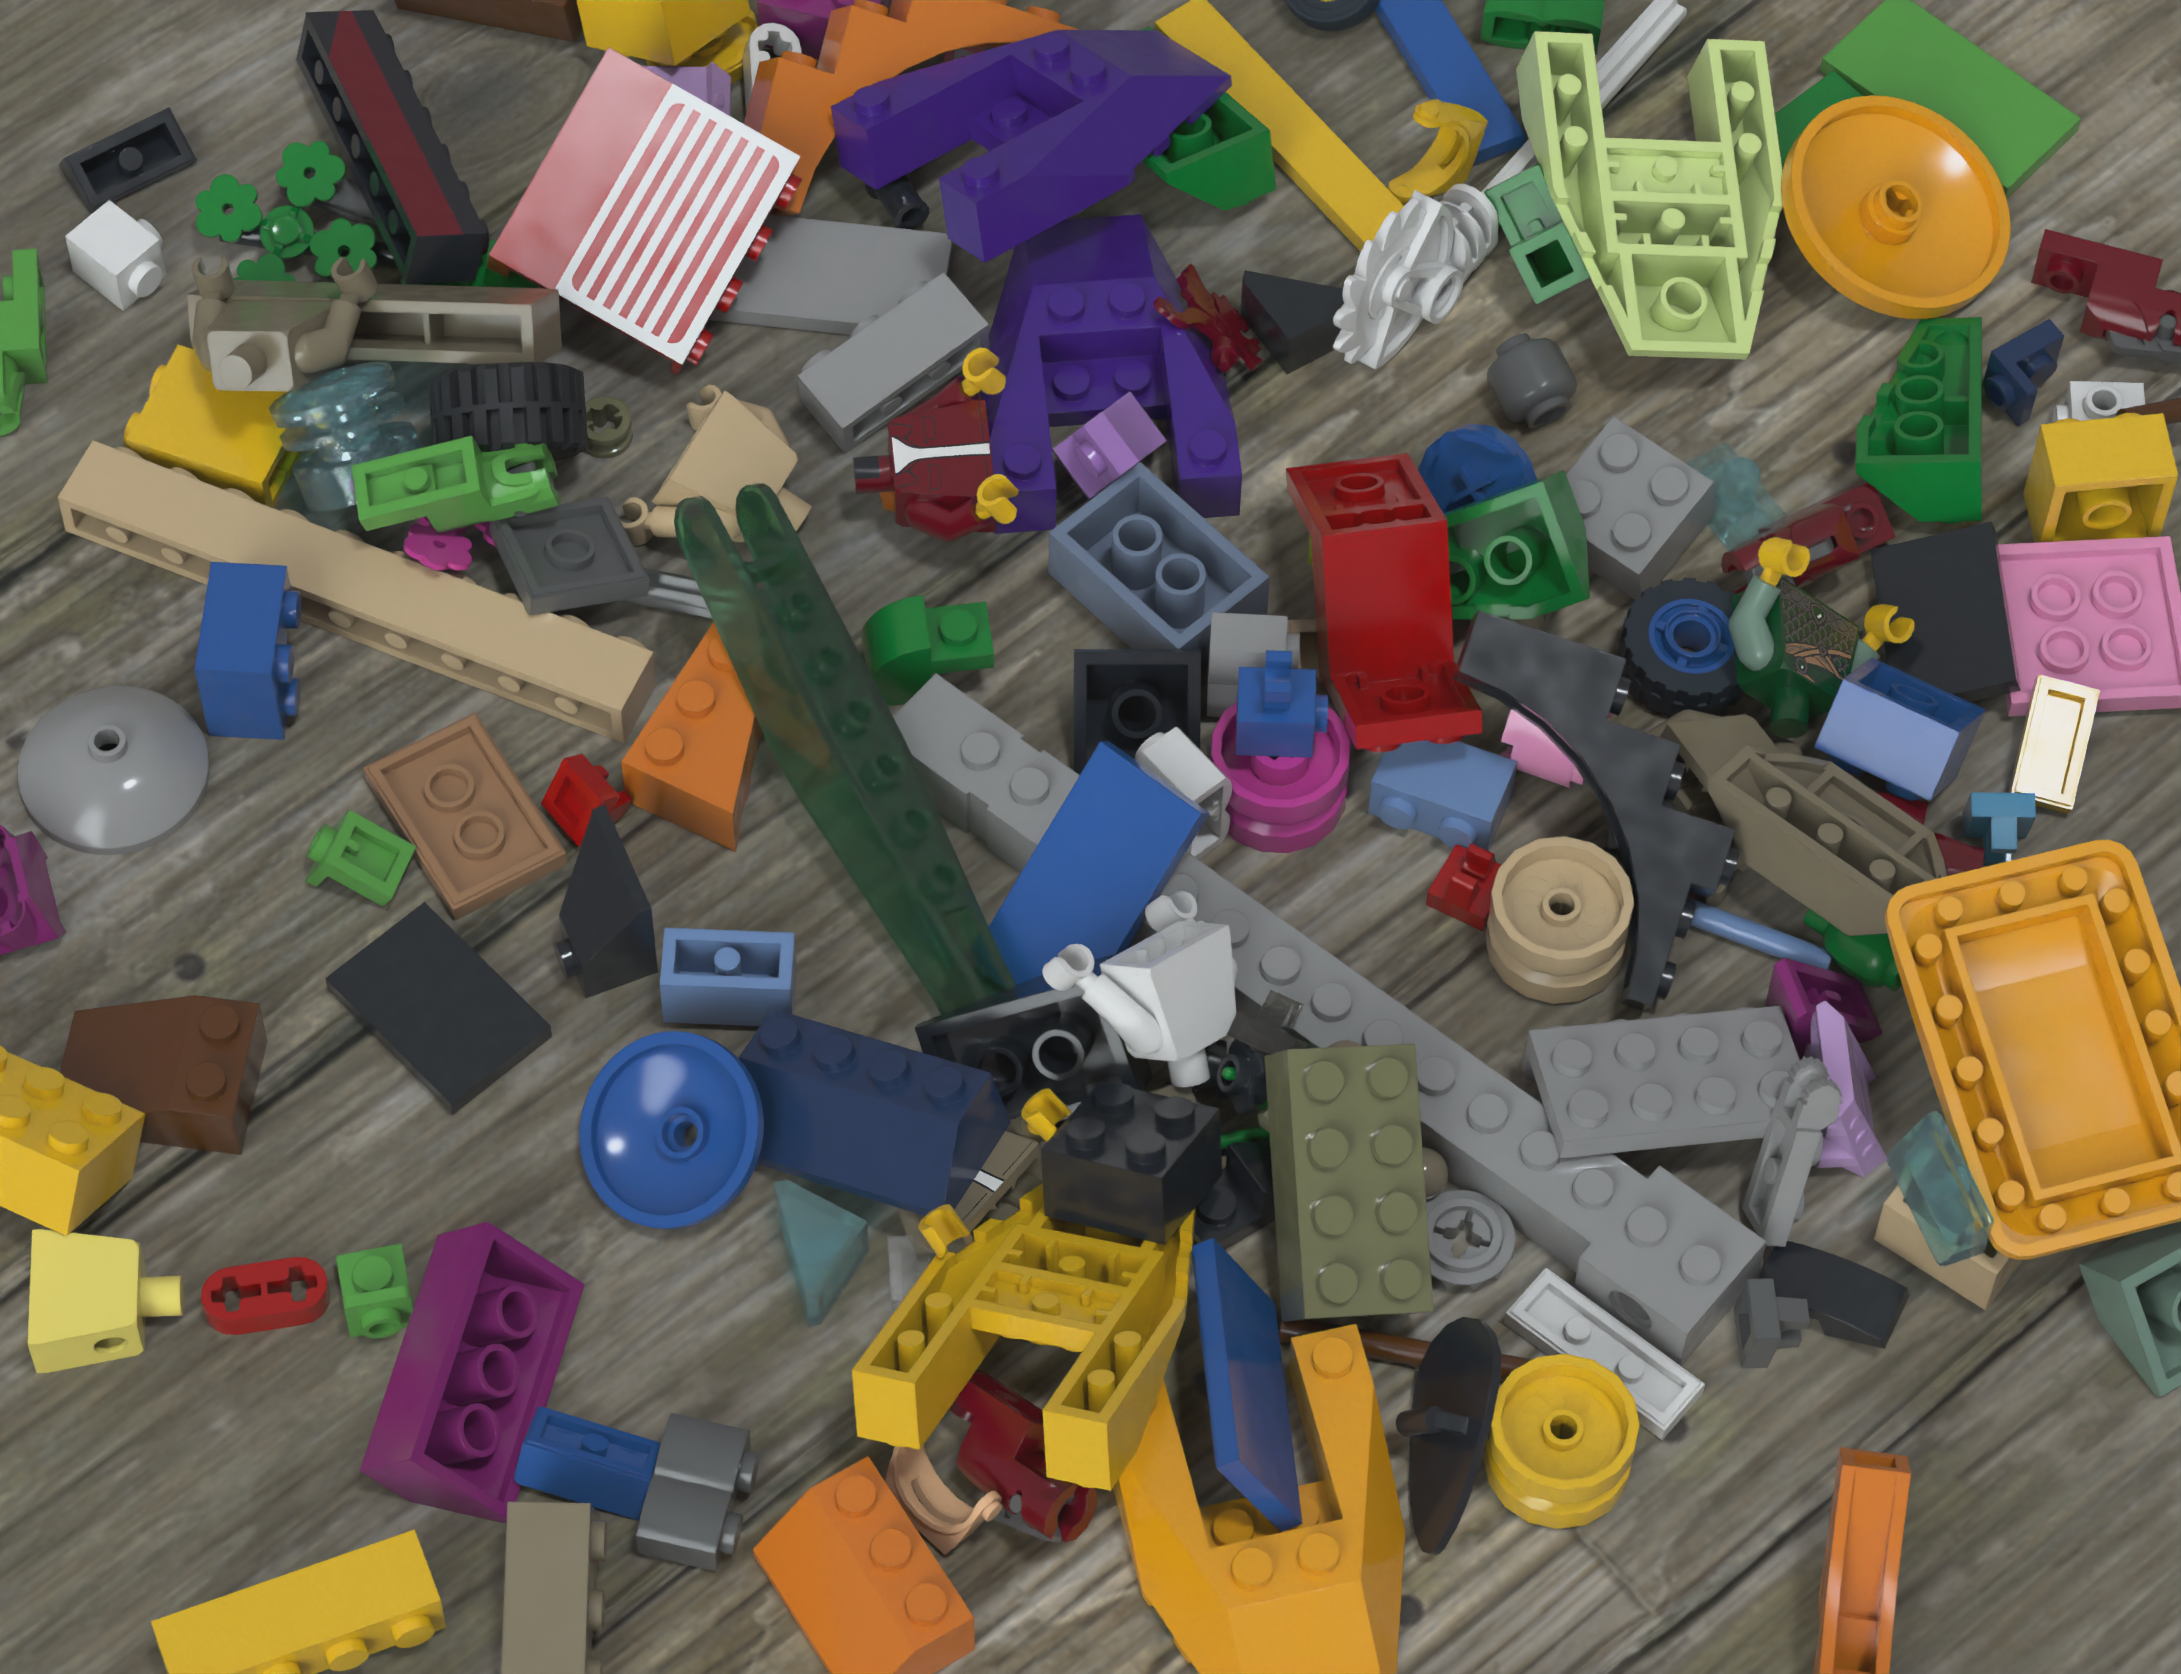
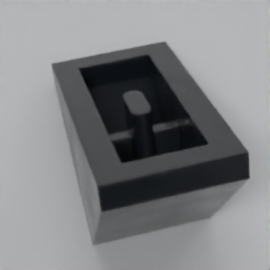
M1245 270L1242 279L1240 315L1247 320L1252 331L1288 375L1335 350L1333 345L1341 329L1334 325L1333 318L1344 304L1343 289Z

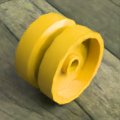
M1570 1354L1536 1357L1513 1370L1498 1389L1493 1419L1484 1451L1488 1483L1504 1507L1528 1523L1554 1529L1585 1526L1610 1512L1626 1491L1640 1427L1634 1397L1618 1375L1595 1360Z

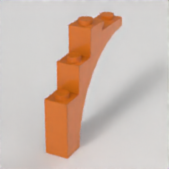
M854 0L853 5L831 10L817 69L815 68L816 59L791 51H782L781 57L761 61L758 65L744 124L801 156L793 174L802 178L797 191L786 210L774 205L770 215L789 216L800 213L814 171L835 136L831 106L854 95L857 90L871 86L879 81L893 78L905 69L941 53L963 48H996L1055 30L1079 29L1059 23L1061 15L1057 12L1034 6H1028L1025 12L1006 6L1007 0H892L888 16L889 9L886 6L867 0Z
M1839 1447L1818 1598L1820 1627L1813 1674L1890 1673L1897 1585L1911 1479L1908 1456Z

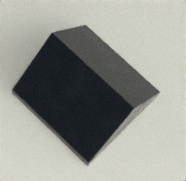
M1074 649V772L1079 775L1081 774L1100 741L1111 742L1135 759L1137 750L1149 737L1159 732L1166 734L1174 727L1180 728L1200 749L1201 649Z

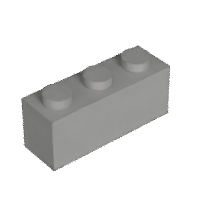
M944 272L929 283L927 281L917 282L904 292L899 299L898 305L881 317L873 315L866 318L856 326L850 335V339L833 351H820L806 362L801 374L798 375L800 401L841 450L847 453L885 426L893 418L899 416L963 370L962 366L965 358L974 349L987 348L990 350L989 324Z

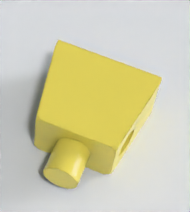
M32 1230L28 1348L36 1373H50L137 1356L145 1349L146 1317L183 1316V1277H147L146 1264L140 1243L132 1239L70 1233L65 1236L53 1230Z

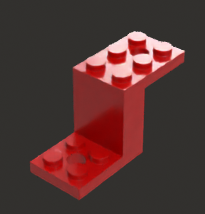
M1403 453L1286 468L1287 492L1311 535L1319 676L1356 750L1365 748L1371 752H1389L1398 749L1402 743L1425 740L1435 744H1451L1463 739L1464 735L1482 733V712L1468 686L1452 680L1457 665L1454 661L1447 519L1409 454Z

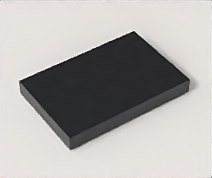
M1992 521L1870 550L1878 605L1898 606L1897 612L1890 619L1889 626L1891 622L1899 617L1911 618L1914 621V631L1907 641L1903 643L1884 642L1887 665L1968 702L2021 691L1997 533Z
M425 902L325 978L327 989L452 1114H455L552 1037L551 1025Z

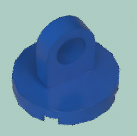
M1474 423L1451 429L1426 449L1418 468L1420 475L1443 513L1537 479L1529 456L1513 437L1494 426Z

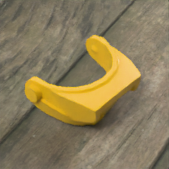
M1439 99L1416 105L1413 112L1414 120L1423 127H1440L1431 147L1421 160L1409 171L1389 182V191L1405 205L1409 202L1414 190L1431 197L1447 192L1455 184H1463L1467 181L1488 124V120L1483 115L1473 109L1443 102Z

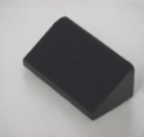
M170 107L63 158L58 165L88 211L92 213L108 200L115 202L195 163L197 159Z

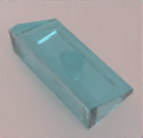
M1937 1110L1930 1112L1891 1148L1887 1155V1163L1936 1263L1940 1266H1947L1983 1254L1994 1219L1942 1115L1938 1114Z

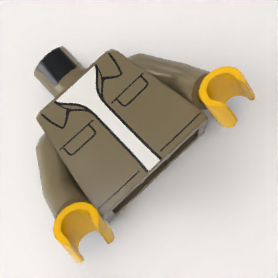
M1046 1088L1034 1094L1024 1105L1021 1115L1015 1119H1010V1125L955 1210L950 1204H945L923 1216L899 1209V1219L910 1246L916 1254L921 1256L936 1254L939 1258H942L948 1253V1250L958 1253L974 1242V1229L990 1218L1004 1221L1020 1210L1019 1198L1043 1183L1040 1142L1043 1140L1048 1142L1057 1131L1055 1124L1061 1119L1069 1117L1072 1112L1051 1089Z

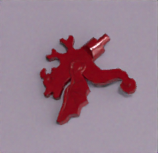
M1190 263L1176 279L1181 288L1180 295L1187 301L1188 308L1184 312H1178L1168 300L1161 296L1153 301L1154 307L1175 326L1181 329L1196 328L1212 339L1211 360L1220 371L1226 372L1237 363L1238 356L1242 358L1248 369L1254 371L1263 360L1256 356L1260 351L1258 346L1260 342L1256 338L1248 339L1240 332L1242 329L1244 332H1247L1250 329L1249 323L1244 317L1240 316L1235 307L1231 306L1225 295L1219 297L1215 292L1211 295L1209 294L1194 265Z

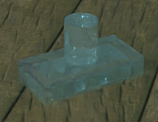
M1727 442L1686 463L1714 481L1716 512L1707 524L1729 551L1740 543L1759 535L1758 529L1787 516L1759 482L1761 473L1758 465L1748 458L1739 457Z

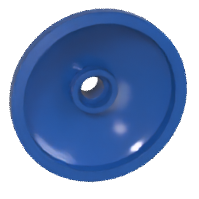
M666 1031L642 1037L615 1054L601 1069L589 1089L581 1114L579 1130L580 1152L586 1174L591 1185L605 1204L629 1221L664 1230L681 1229L700 1224L711 1219L729 1206L741 1193L752 1176L762 1148L764 1134L763 1108L759 1092L751 1074L738 1057L720 1043L701 1035L681 1031ZM692 1125H695L697 1138L688 1147L685 1142V1134Z

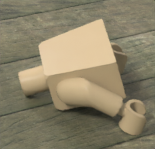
M709 384L704 386L700 390L703 406L696 405L693 402H689L686 405L689 422L696 432L651 501L658 506L652 512H649L647 504L637 497L629 498L622 506L626 517L630 520H635L632 523L621 521L633 546L646 544L653 535L668 538L744 542L762 518L792 537L812 508L810 504L783 487V484L798 462L796 452L789 447L790 445L773 412L767 407L738 400L727 391L721 393L720 389L715 385Z

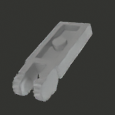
M1803 1056V1059H1797L1795 1064H1791V1070H1788L1789 1076L1785 1077L1780 1096L1776 1098L1770 1117L1771 1121L1768 1124L1742 1205V1209L1757 1235L1767 1241L1766 1245L1785 1247L1793 1223L1798 1222L1804 1209L1806 1181L1811 1166H1815L1819 1162L1822 1154L1823 1136L1821 1130L1837 1120L1840 1111L1838 1105L1842 1104L1840 1099L1843 1096L1838 1085L1831 1078L1827 1079L1830 1075L1824 1063L1820 1062L1819 1058L1814 1059L1812 1056L1809 1058Z

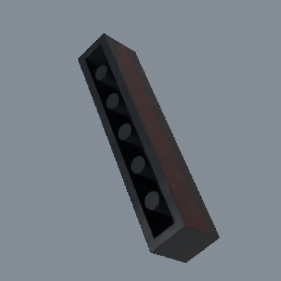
M374 10L306 12L296 61L405 283L425 284L475 281L481 256L486 255L489 248L487 224L483 219H479L470 201L466 183L458 178L451 164L449 149L446 144H441L432 126L428 108L422 107L413 89L411 74L408 70L403 69L395 53L391 35L385 34Z

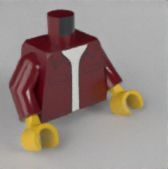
M987 348L974 349L967 355L962 366L965 377L958 376L930 399L907 412L902 417L893 418L888 422V455L853 458L855 493L865 494L892 491L896 524L901 527H912L946 543L954 542L973 532H996V521L1002 524L1012 522L1016 517L1017 508L1008 499L1016 497L1019 490L1006 476L993 473L985 400H978V392L980 390L988 395H995L1005 388V375L994 368L998 365L1000 358Z

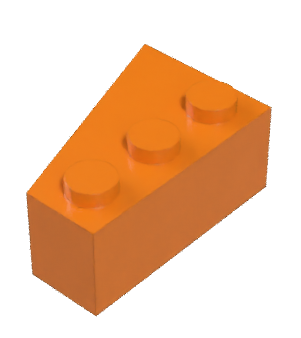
M714 620L621 761L624 791L632 799L631 804L736 852L745 801L748 800L751 787V774L756 751H759L774 684L771 643L723 621Z

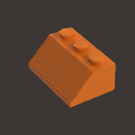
M869 1456L809 1488L752 1549L753 1556L829 1674H934L975 1650L974 1616Z

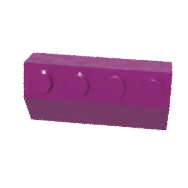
M489 1222L437 1235L360 1472L409 1502L500 1523L507 1522V1502H516L521 1485L515 1482L514 1475L522 1444L538 1406H547L585 1284Z

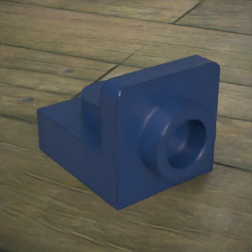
M2050 319L1992 350L1982 385L1991 404L1997 410L2005 411L2017 426L2030 419L2037 395L2036 387L2048 380L2057 369V360L2064 335Z

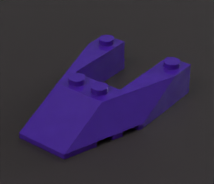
M1055 30L879 81L871 86L857 90L854 95L831 106L841 167L875 190L971 139L989 150V152L979 157L969 159L959 168L939 178L948 239L986 263L1128 186L1135 180L1134 168L1150 153L1158 158L1170 146L1169 135L1183 121L1192 125L1232 86L1231 75L1157 30Z
M1141 214L1063 220L1014 248L989 335L990 351L1000 358L998 365L994 368L1005 375L1006 384L1005 388L995 395H988L981 390L979 391L980 400H985L993 473L1006 476L1019 490L1016 497L1008 499L1017 508L1015 519L1009 524H1002L996 521V532L994 534L1052 530L1056 527V480L1049 427L1084 425L1129 391L1151 420L1166 419L1175 493L1203 518L1240 515L1242 469L1236 424L1224 372L1220 371L1212 363V342L1209 337L1196 328L1181 329L1175 326L1154 307L1153 301L1159 296L1168 300L1178 312H1184L1188 308V304L1180 295L1181 288Z

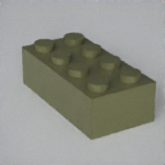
M1415 1044L1287 1049L1264 1056L1282 1322L1433 1312Z

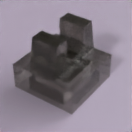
M1270 990L1257 1017L1255 1018L1238 1011L1227 1035L1268 1055L1287 1049H1306L1308 1042L1291 1035L1304 1004Z

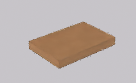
M476 713L363 768L365 780L402 838L416 846L413 853L414 857L455 921L568 864L564 848Z

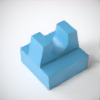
M1971 792L1962 812L1963 837L1982 838V846L1985 848L1984 866L2011 861V853L2015 854L2017 851V838H2027L2035 821V793Z

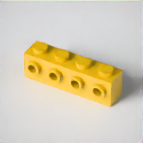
M415 1529L151 1621L167 1674H316L328 1669L332 1671H346L361 1665L368 1659L370 1654L393 1646L410 1648L420 1645L429 1640L435 1631L446 1628L441 1599Z

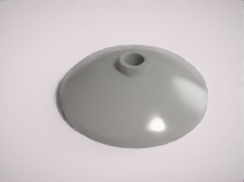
M108 686L91 689L76 694L56 705L37 722L29 733L22 747L18 763V783L21 797L27 812L35 824L53 840L66 847L98 855L136 852L170 837L196 812L207 790L210 775V760L206 741L193 717L174 700L155 691L132 686ZM107 744H118L116 748L110 751L99 750L100 747Z

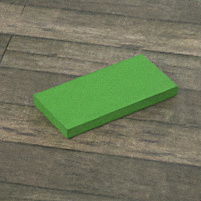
M1912 0L1883 1L1822 58L1820 71L1828 75L1834 70L1863 96H1889L1911 101L1940 114L1955 124L1987 157L2002 184L2006 199L2078 132L2081 122L2079 116Z

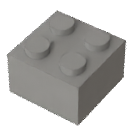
M1614 416L1566 474L1586 527L1588 569L1636 601L1641 598L1644 590L1650 586L1655 588L1716 512L1714 481Z

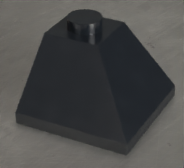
M606 805L592 810L559 913L562 940L553 943L556 958L564 977L569 979L576 976L585 998L658 973L652 908Z

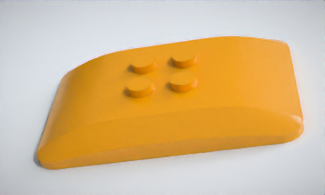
M2109 839L2094 840L1909 885L1898 890L1890 899L1884 915L1888 938L1946 1123L1983 1226L1993 1247L2006 1257L2015 1260H2029L2180 1222L2181 987L2138 863L2132 852L2121 843Z

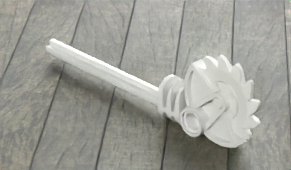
M1654 0L1596 64L1602 110L1686 17L1687 8L1679 5L1678 0ZM1529 139L1481 192L1466 184H1455L1444 194L1442 201L1438 202L1414 190L1409 202L1399 213L1391 211L1388 214L1374 240H1367L1360 252L1354 275H1349L1344 282L1342 292L1344 304L1333 318L1334 325L1341 329L1334 342L1333 349L1345 353L1344 360L1353 364L1356 361H1360L1376 370L1396 355L1410 339L1423 319L1433 324H1438L1449 315L1460 297L1463 283L1471 275V272L1476 270L1483 262L1484 258L1494 250L1498 243V226L1500 223L1497 211L1492 202L1486 197L1484 191L1538 164Z

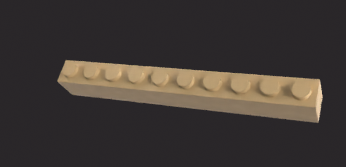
M93 440L58 496L66 532L206 585L208 584L211 562L287 566L291 591L301 592V621L624 744L657 686L654 652L648 650L643 644L627 636L616 638L592 629L584 621L572 615L558 616L548 612L529 616L519 595L512 593L502 595L478 586L472 579L457 572L446 574L430 569L405 552H388L369 545L352 532L346 530H337L335 532L309 522L296 511L290 509L279 511L255 502L250 496L238 489L226 488L224 490L198 480L192 473L182 468L172 467L168 469L144 460L138 453L126 447L118 446L112 448Z

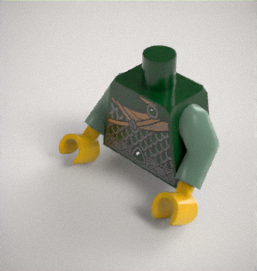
M1773 537L1764 541L1759 548V563L1764 569L1760 576L1753 575L1746 590L1732 596V615L1729 619L1728 627L1735 647L1736 675L1739 687L1743 692L1771 709L1770 729L1775 735L1783 738H1798L1807 733L1810 719L1824 713H1829L1843 679L1871 657L1878 660L1880 655L1876 651L1884 642L1903 643L1907 641L1914 631V621L1911 618L1899 617L1891 622L1889 626L1890 619L1897 612L1898 606L1887 604L1873 606L1867 611L1864 618V627L1867 634L1860 640L1858 638V625L1782 577V575L1797 577L1807 569L1810 561L1809 549L1805 546L1792 544L1791 540Z

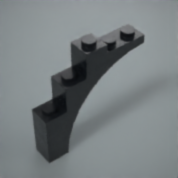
M1478 610L1471 619L1452 680L1499 700L1538 727L1575 765L1601 805L1620 851L1623 870L1630 879L1634 899L1630 922L1629 958L1619 1003L1645 1011L1653 1006L1655 998L1665 1000L1670 990L1676 971V963L1667 961L1674 937L1685 938L1696 906L1695 902L1687 900L1688 892L1708 897L1716 892L1718 883L1728 886L1739 857V849L1730 847L1735 830L1662 806L1664 798L1671 801L1675 799L1684 774L1685 764L1676 761L1681 744L1607 720L1609 713L1617 716L1620 715L1629 691L1631 679L1621 676L1626 661L1625 658Z

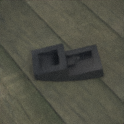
M1787 1241L1785 1247H1773L1759 1276V1279L1773 1278L1776 1297L1807 1299L1809 1317L1819 1320L1825 1335L1883 1349L1886 1348L1910 1296L1907 1287L1878 1272L1837 1255L1791 1241Z

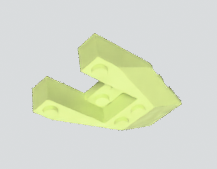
M1534 31L1516 68L1522 122L1542 169L1550 195L1628 356L1746 360L1750 354L1764 290H1762L1768 264L1772 259L1776 242L1774 237L1779 215L1783 208L1781 196L1783 171L1765 41L1706 40L1687 76L1696 141L1606 138L1593 35Z

